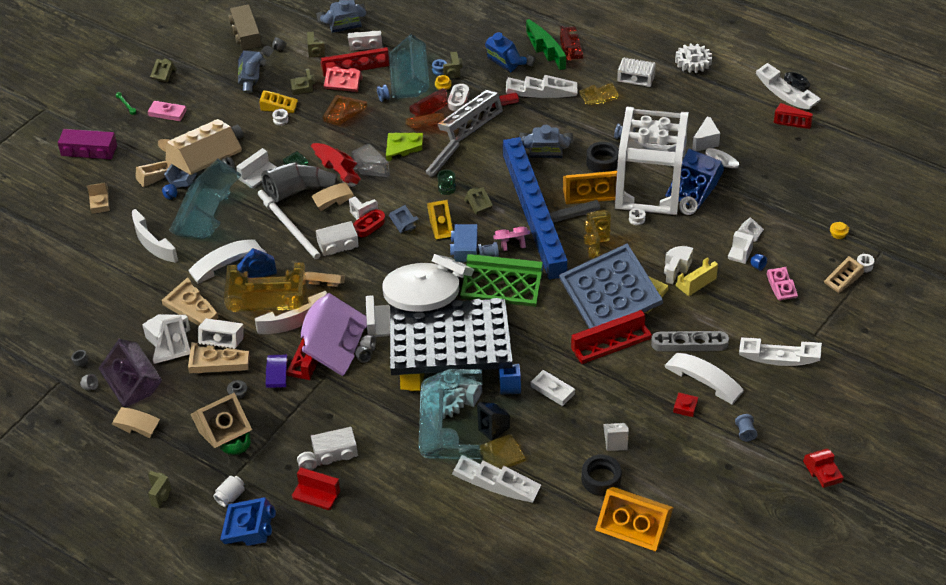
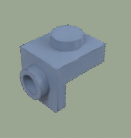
M171 164L164 175L168 182L174 184L177 188L190 186L197 173L190 175L185 171H180L178 167Z
M406 205L389 214L400 234L404 231L410 232L415 229L419 220L417 216H412Z

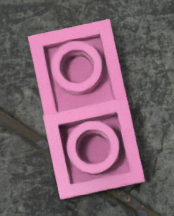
M786 267L767 270L768 280L779 301L798 297L793 279L790 280Z

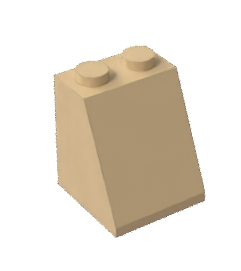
M235 393L191 414L199 433L214 448L252 430Z

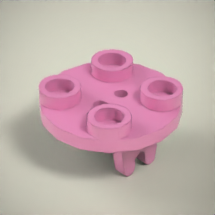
M524 226L513 228V232H509L506 229L495 231L493 238L500 239L502 251H507L506 241H509V238L516 237L519 240L521 248H526L524 235L530 234V230H527V227Z

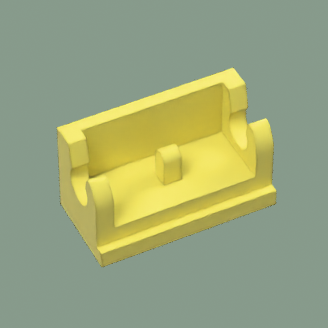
M707 257L703 260V265L684 277L683 273L680 274L676 286L686 295H692L717 279L718 264L714 261L709 266V258Z

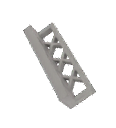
M488 90L484 91L439 122V130L448 132L450 141L452 139H456L457 142L461 141L503 111L498 93ZM495 103L496 109L491 112V106ZM484 111L483 118L478 120L480 112ZM471 119V126L466 129L467 122ZM460 128L458 136L455 137L453 131Z

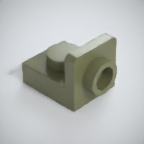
M307 32L309 58L325 57L324 42H318V38H314V32Z
M157 59L150 77L152 80L168 83L171 72H176L177 68L169 59Z
M306 69V77L290 79L293 95L313 92L312 85H315L314 74L310 75L309 69Z
M484 187L470 189L464 199L466 203H470L475 215L493 207Z

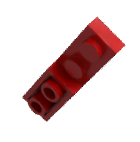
M313 143L311 145L315 155L321 159L324 167L328 169L333 168L341 175L340 178L344 182L358 184L361 178L354 170L357 162L351 156L325 144Z

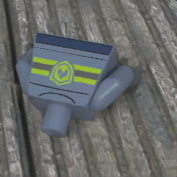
M339 0V2L331 4L330 10L327 13H316L317 22L321 21L329 24L332 33L362 27L359 16L364 17L366 15V8L364 3L355 4L354 0Z
M265 46L261 52L243 50L238 59V84L243 85L244 93H253V85L259 79V67L263 68L266 62L263 55L269 57L274 51L270 46Z
M549 125L533 128L532 134H519L524 148H529V158H563V149L568 148L570 143H573V133L560 134L558 128H551Z

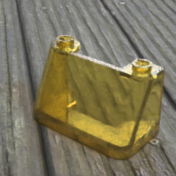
M304 262L294 263L292 271L286 270V277L249 278L248 271H244L243 274L237 270V265H227L224 292L226 308L233 312L294 310L300 308L303 305L307 288Z

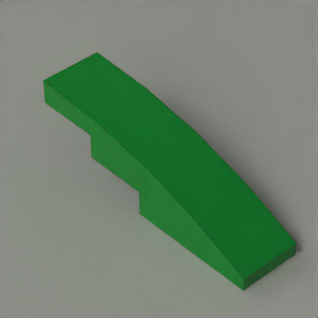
M530 19L526 20V33L536 53L543 51L547 61L555 60L559 70L566 69V55L560 45L542 27Z

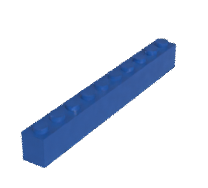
M521 138L503 140V157L548 279L559 278L560 274L567 271V258Z

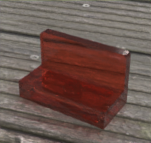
M442 88L409 106L410 112L421 120L446 106V89Z

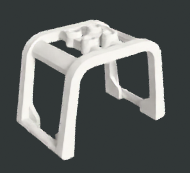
M626 107L618 155L615 209L631 210L640 208L649 213L677 215L682 158L686 154L689 112L672 113ZM634 114L661 116L662 118L657 121L652 120L650 116H642L641 120H634ZM666 117L680 118V123L672 124L670 119ZM634 127L640 128L639 133L634 132ZM678 131V136H668V132ZM626 161L674 166L671 196L660 200V206L634 204L635 198L624 191Z

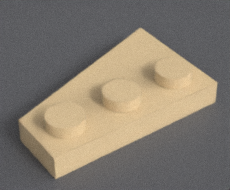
M188 277L162 299L163 306L179 315H186L189 321L198 326L206 318L218 319L215 309L200 295L199 290L191 284Z
M191 342L188 364L189 373L249 370V351L231 348L219 350L215 349V346L207 345V347H200L198 343Z

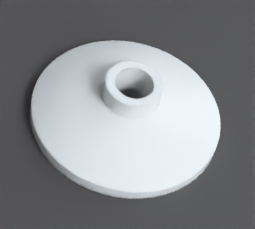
M714 148L706 150L707 156L722 161L723 167L738 168V161L729 154Z

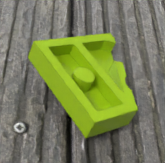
M388 133L386 161L392 160V156L398 154L406 156L409 153L421 151L423 148V133Z

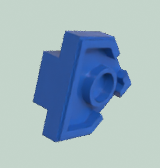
M254 248L237 265L240 283L277 274L274 257Z

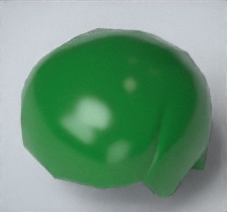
M250 431L220 445V450L232 456L246 452L251 445Z

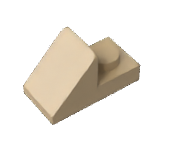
M107 184L88 185L91 213L110 211Z

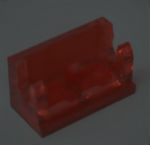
M560 26V42L562 50L566 55V60L583 59L578 34H569L571 31H577L576 27Z

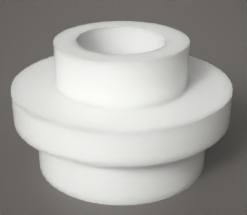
M684 197L680 201L679 208L683 214L691 215L697 210V202L693 197ZM686 203H689V209L686 208Z

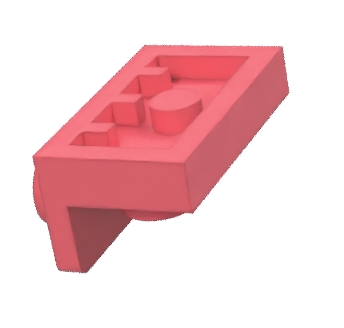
M340 67L327 68L324 88L358 92L360 80L362 81L363 76L361 71L355 68H350L349 70Z

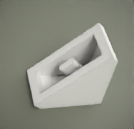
M707 116L695 134L692 150L701 151L719 146L720 132L711 117Z
M624 423L604 424L607 451L628 449L629 430Z

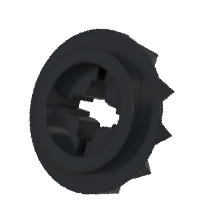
M796 72L785 73L784 80L787 84L801 90L809 89L810 82L805 76Z

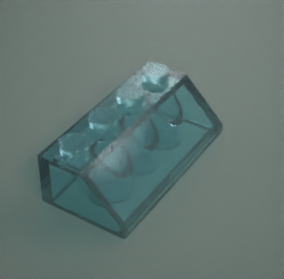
M410 34L389 53L391 93L393 98L419 97L430 87L426 44Z

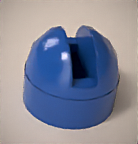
M168 184L162 188V193L166 199L173 200V197L177 196V189L174 184Z
M755 254L751 258L750 263L755 269L763 270L767 263V257Z

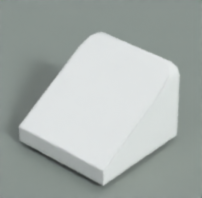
M750 217L740 226L738 232L754 236L753 242H755L764 229Z

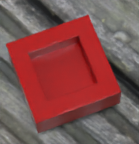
M678 393L673 413L693 417L698 404V397Z

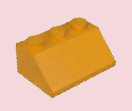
M617 171L563 176V192L566 204L587 203L598 200V202L615 200Z
M611 487L606 491L595 530L657 551L668 528L673 507Z

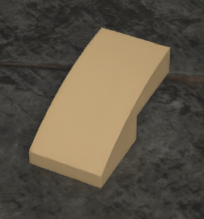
M340 183L312 195V198L320 211L335 202L341 205L352 198L354 194L347 183Z
M121 407L112 425L128 433L134 430L150 438L160 419L138 410Z

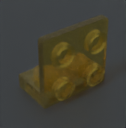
M609 210L587 213V221H584L586 231L584 242L585 245L589 246L588 253L590 259L599 257L600 242L610 241L611 214Z

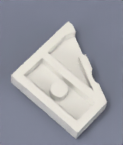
M434 254L432 262L438 264V268L445 271L451 269L454 275L462 278L464 275L472 276L474 271L473 268L461 262H456L451 257Z
M181 315L161 320L153 356L154 364L189 355L190 348Z

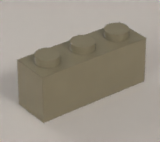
M249 4L230 8L231 15H228L236 43L240 44L242 50L260 47V34Z

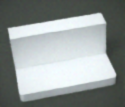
M260 149L236 166L238 180L254 189L262 183L261 174L263 171L276 168L275 165L269 162L268 153L265 149Z
M366 296L368 335H374L375 337L390 336V306H374V296Z

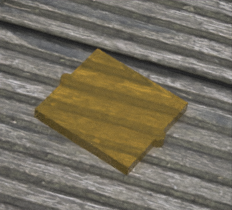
M512 434L478 446L484 457L483 460L499 469H502L503 466L510 467L526 461L520 449V444L516 443Z

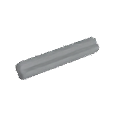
M452 139L428 167L426 174L429 177H433L459 147V142L456 139Z

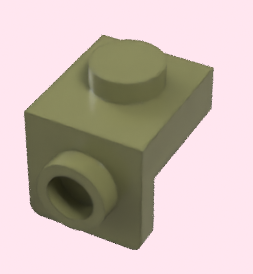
M450 52L451 63L443 64V75L448 76L450 79L460 78V68H463L462 59L458 58L457 52Z
M150 471L148 476L152 488L148 495L151 506L160 508L163 501L168 499L169 492L171 491L169 478L163 473Z

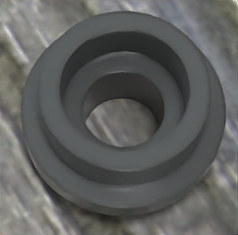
M240 380L233 381L228 385L227 392L229 395L235 393L237 399H241L246 395L247 385Z

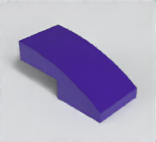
M287 354L268 355L266 388L286 387Z

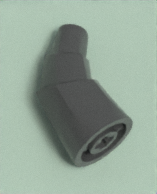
M295 162L263 171L261 180L266 194L277 203L303 190L326 189L336 185L338 174L324 171L314 166L299 165Z

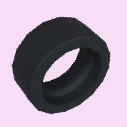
M596 142L590 145L587 149L586 165L595 173L615 171L618 167V147L609 142ZM597 155H608L612 159L600 161L594 157Z
M601 454L594 455L584 462L581 480L588 492L594 495L605 496L607 489L620 487L622 469L616 459ZM602 468L611 471L614 477L609 481L600 482L592 479L589 473L595 469Z

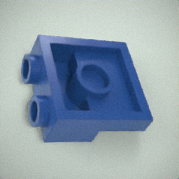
M266 497L228 504L220 540L224 544L244 541L247 546L265 543L267 536L272 534L270 522L271 518H274L276 515L274 506L271 505Z

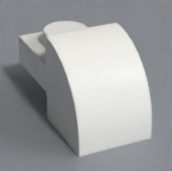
M678 246L666 253L664 269L666 283L673 285L679 272L687 273L692 263L693 248Z

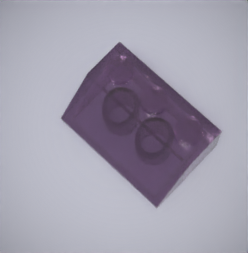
M118 339L98 368L123 407H128L151 396L162 381L138 343Z

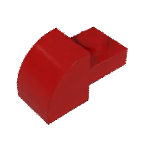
M829 449L806 454L803 459L811 476H816L823 488L842 483L843 476L834 463L835 456Z

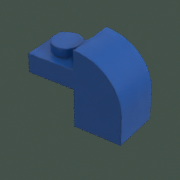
M513 364V368L499 369L500 394H521L519 364Z

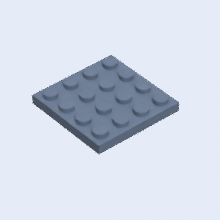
M628 243L559 275L562 284L589 329L642 310L644 313L663 304V299Z

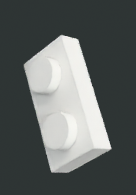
M544 370L531 381L533 389L561 406L575 395L573 387Z

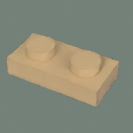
M304 272L303 280H309V284L320 285L321 281L327 282V286L338 287L339 283H344L345 275Z

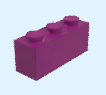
M63 129L58 146L61 156L112 159L117 148V141L114 132Z

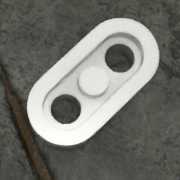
M456 84L452 87L448 98L450 110L457 111L466 104L469 97V87L467 85Z

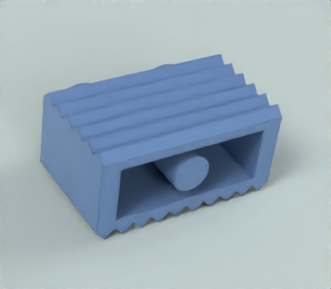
M455 224V231H451V242H454V244H450V255H454L456 262H467L468 254L477 255V224Z

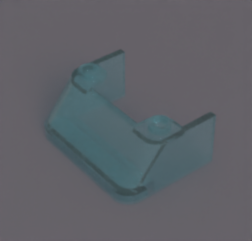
M217 158L189 187L172 223L170 232L177 236L200 239L209 238L221 223L213 217L219 202L229 197L231 185L241 177V174Z
M448 369L422 382L418 447L423 457L460 459L461 455H464L469 459H481L480 445H459L457 432L450 428H442L444 390H454L460 384L483 385L482 370Z

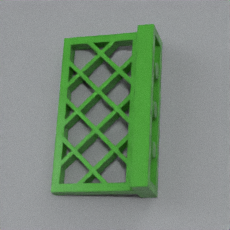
M473 254L467 255V266L473 268L474 272H479L481 275L475 279L464 275L461 299L490 300L500 298L505 299L507 304L536 307L543 276V262ZM493 273L498 274L499 277L491 281L488 275ZM512 275L518 279L510 283L506 278ZM529 277L537 278L536 282L531 285L525 280ZM484 278L489 284L480 288L477 282ZM503 280L507 286L499 290L496 284ZM522 282L526 288L518 292L514 286ZM472 285L477 289L474 293H466V289ZM491 287L496 291L493 295H487L484 292ZM510 289L515 293L511 298L505 297L503 294ZM530 291L534 297L533 300L524 299L522 295Z

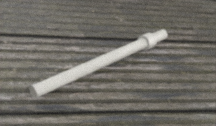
M260 190L258 196L264 201L263 204L267 209H271L313 258L318 259L320 253L276 205V201L269 197L264 190Z

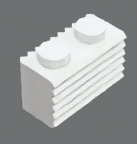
M624 57L618 69L617 81L651 87L655 77L656 63L642 62L638 59Z
M352 221L316 230L317 242L323 256L351 250L359 246L358 235Z
M206 318L198 327L199 344L217 345L218 347L222 346V348L225 346L226 348L235 349L243 340V323Z
M352 427L311 436L312 447L317 465L319 466L321 464H331L333 461L336 462L341 459L349 460L358 456Z

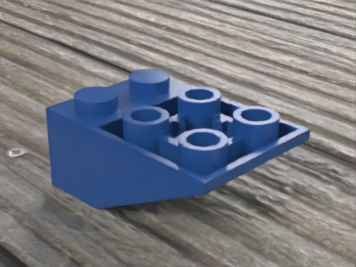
M688 149L682 161L679 202L684 197H693L697 202V209H699L717 185L724 171L722 161ZM672 183L665 195L666 197L671 196Z

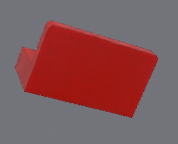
M300 467L297 472L298 485L292 494V499L331 510L340 493L339 479Z

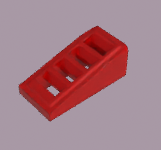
M780 103L775 110L774 123L810 129L813 114Z

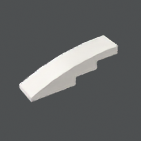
M544 75L543 80L526 76L525 81L508 77L506 93H517L518 96L536 98L577 96V82Z
M461 455L452 475L491 492L533 503L541 484L506 466L499 469L484 460L479 464L464 455Z

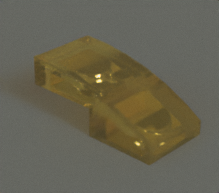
M612 82L600 88H597L594 84L579 91L586 104H599L619 98Z

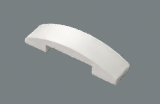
M768 63L756 71L757 76L770 91L793 106L810 109L821 100V98L809 90L802 92L787 84L784 79L779 77L780 71Z
M136 209L132 210L136 234L142 245L155 256L176 263L178 258L175 247L166 238L158 241L148 231L145 218Z
M241 240L224 245L200 259L190 268L189 273L199 284L214 277L215 270L245 257L252 248L261 247L255 240Z
M323 291L308 297V304L281 315L275 316L273 312L255 318L257 333L275 334L301 327L311 306L318 299L325 296L327 292Z
M741 337L739 355L764 364L779 366L805 365L820 361L822 343L801 342V347L761 344V339Z
M676 353L665 365L666 369L681 377L685 373L715 389L717 397L732 405L744 391L734 379L721 369L692 355Z

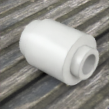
M229 476L215 490L214 499L223 507L232 504L245 490L244 482L238 476Z

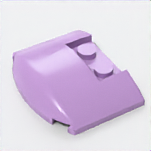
M326 294L311 306L305 316L301 330V338H304L305 342L302 351L343 376L354 358V352L362 332L367 326V317L332 294Z

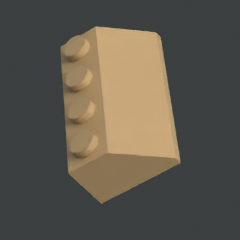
M217 119L167 141L166 161L192 175L220 162L223 158L225 159L241 152L242 148L231 127Z

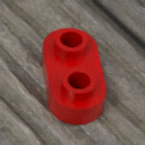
M375 209L356 220L353 226L359 237H366L384 225L385 213Z

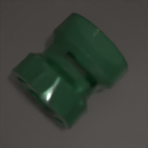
M447 169L440 171L437 175L439 182L438 191L443 195L454 193L456 190L455 173Z

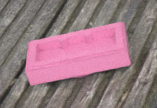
M154 101L148 110V116L181 121L187 109L183 105Z

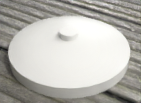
M410 264L395 269L386 276L383 281V295L385 300L396 308L415 312L430 311L449 304L457 297L459 293V279L453 274L451 269H448V271L442 270L437 267L438 264Z

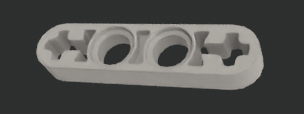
M722 331L656 332L652 336L651 346L656 351H723L728 347L729 337ZM682 339L685 343L678 344L675 340ZM696 339H703L705 342L702 343V344H699V343H696L695 340H696Z

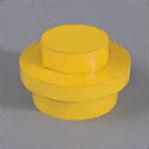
M441 75L436 78L435 87L438 90L445 91L451 87L452 83L448 76Z
M835 222L830 226L831 235L836 239H843L849 233V227L845 223Z

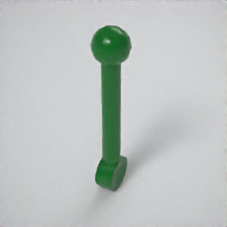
M117 92L116 98L125 104L131 115H135L136 109L126 102L121 92Z

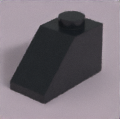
M479 402L477 404L478 430L491 441H494L510 428V415L505 409L500 408L494 403Z

